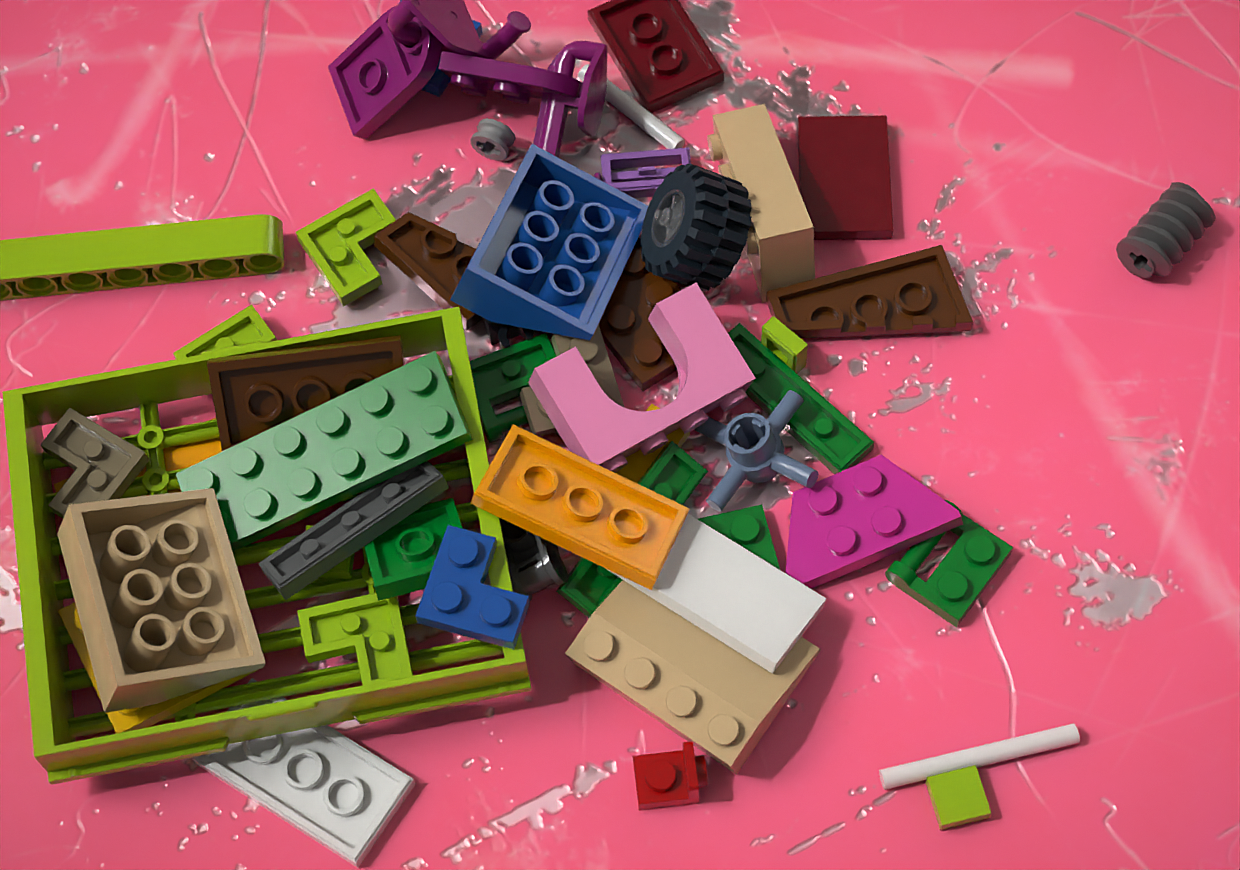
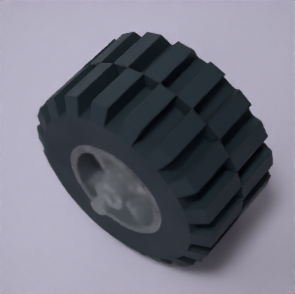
M693 164L680 165L675 168L674 172H670L655 191L647 208L642 226L641 257L642 261L645 262V268L648 272L685 286L697 283L702 291H709L711 287L715 288L720 285L723 278L726 279L732 272L735 264L738 263L748 239L752 206L751 200L748 199L749 192L747 188L742 186V183Z

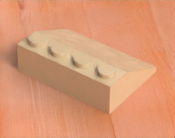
M214 488L69 504L57 535L104 713L155 705L264 667L266 662Z
M622 580L593 612L565 654L580 669L686 741H693V745L737 775L820 652V648L801 637L772 674Z

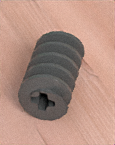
M1172 182L1170 188L1165 190L1159 200L1153 203L1149 211L1139 219L1138 224L1128 231L1127 236L1118 242L1116 247L1117 256L1130 273L1140 278L1148 279L1152 277V274L1165 277L1171 273L1172 264L1180 263L1184 255L1183 252L1190 251L1193 248L1194 240H1198L1204 235L1205 228L1214 224L1216 218L1214 211L1194 188L1181 182Z

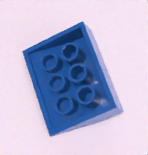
M531 144L450 300L491 322L590 340L640 235L648 205Z

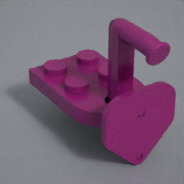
M402 0L397 6L390 8L328 66L353 136L367 139L418 93L433 76L442 51L496 60L523 33H527L531 29V21L525 14L512 11L508 14L505 25L484 43L479 39L464 0Z
M591 41L571 42L555 56L548 70L442 51L438 69L451 78V84L460 86L461 91L464 93L487 96V91L491 90L503 94V99L522 104H528L530 97L542 99L533 144L559 158L569 108L578 110V128L587 136H596L602 118L607 90V44ZM576 59L590 62L583 82L573 78ZM596 172L594 177L603 181L601 174Z

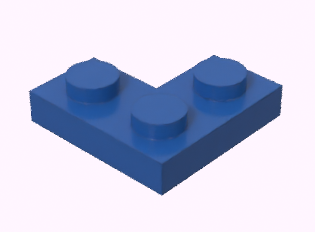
M451 525L447 526L415 615L417 623L515 649L530 601L529 596L484 584L497 548L496 537Z

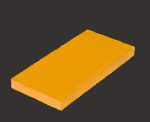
M514 424L477 487L471 501L472 505L649 590H652L690 508Z

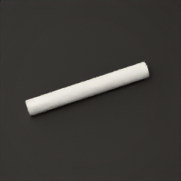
M589 64L584 65L578 73V78L582 82ZM607 79L606 101L667 149L683 148L685 140Z

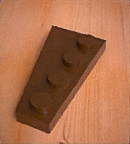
M942 245L766 292V302L771 316L777 318L800 338L971 331L973 320Z

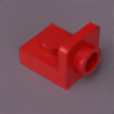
M693 741L682 742L683 750L632 756L639 810L699 803V787L708 786L705 756H695Z

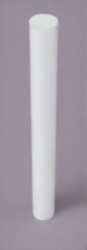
M1075 723L881 769L879 770L880 780L883 789L886 790L923 781L929 776L974 765L981 767L1080 743V736Z

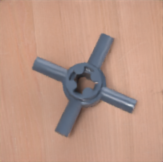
M789 390L767 419L760 414L743 413L732 419L728 425H725L707 416L709 419L694 429L726 446V456L731 465L730 469L706 499L708 505L713 509L721 512L745 479L754 483H762L773 479L779 473L807 488L814 486L818 479V471L785 455L784 444L779 436L804 402L798 393Z

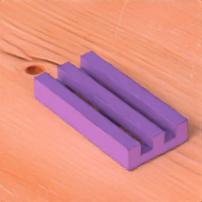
M687 147L601 154L603 182L633 198L653 197L664 178L670 172H674L676 168L656 169L655 166L691 164L690 149ZM639 167L635 171L611 172V169Z

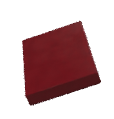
M611 0L587 11L590 24L601 42L607 44V52L637 101L650 113L724 81L723 69L679 0Z
M887 115L798 117L800 194L814 227V240L892 239L894 230Z

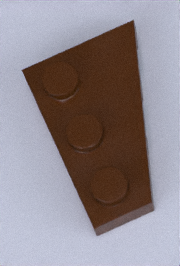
M407 212L374 235V246L442 309L460 308L463 328L466 331L483 319V317L450 300L476 251L475 248L458 241L455 233L410 212Z

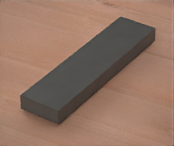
M429 461L421 463L368 488L261 561L259 566L283 598L287 600L447 490L449 486L444 476Z

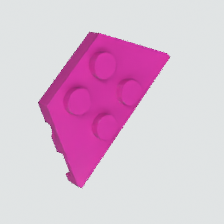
M881 454L822 479L811 488L804 487L793 492L785 573L812 589L963 524L959 510Z

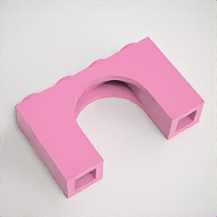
M697 283L656 303L648 317L649 322L672 357L678 372V393L676 399L667 406L653 411H635L618 405L604 393L576 347L534 368L528 383L570 452L616 473L628 464L626 460L628 456L639 450L642 451L644 456L648 455L669 441L666 435L679 428L682 429L684 434L688 433L709 419L706 413L721 406L724 412L728 411L747 399L748 396L745 391L756 378Z

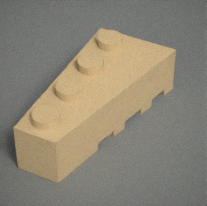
M765 104L713 115L714 134L707 135L711 159L713 162L719 160L718 171L720 175L741 182L742 186L746 187L749 192L748 199L751 200L752 206L750 212L751 226L744 248L749 257L762 303L766 302L767 291L815 279L814 227Z

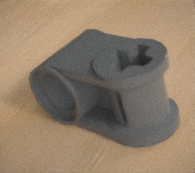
M499 518L513 592L529 596V601H531L532 594L554 583L560 586L568 582V573L556 544Z

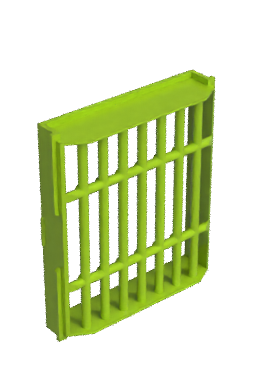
M459 307L266 343L258 341L204 351L196 356L2 392L34 758L48 772V782L51 785L222 752L226 750L228 744L356 719L360 724L532 691L520 632L515 649L473 639L409 652L413 671L504 654V658L195 718V714L362 682L358 662L223 688L163 719L175 718L176 722L76 741V737L111 731L114 728L107 713H104V711L74 717L72 690L92 687L93 684L85 668L71 671L69 668L67 645L73 644L58 610L64 608V599L74 598L69 579L61 580L59 555L63 554L56 532L55 514L48 506L58 493H53L51 469L67 467V465L45 453L40 445L44 440L41 426L58 423L69 408L85 417L139 408L142 429L138 434L120 438L144 451L149 458V462L146 464L144 475L136 477L120 499L148 494H166L169 490L180 489L176 473L186 468L166 471L163 448L220 437L217 419L161 429L158 404L212 394L207 367L209 359L401 335L404 358L427 354L433 351L448 350L452 375L448 377L454 393H456V398L473 440L465 443L466 459L435 464L433 466L444 476L446 482L471 477L475 493L489 468V462ZM355 494V495H353V496H351V497H349V498H347V499H345V500H343V501L352 500L353 498H355V497L358 496L359 494ZM471 502L455 505L461 523L479 520L481 534L496 537L497 548L488 571L490 583L493 587L513 592L499 517L472 505ZM299 535L249 544L233 552L236 565L242 566L261 562ZM362 547L364 565L362 568L352 571V579L317 578L287 600L283 598L274 585L245 590L249 609L368 587L369 594L376 593L365 548ZM420 603L400 607L404 626L417 624L415 615ZM300 626L257 634L263 653L303 646Z

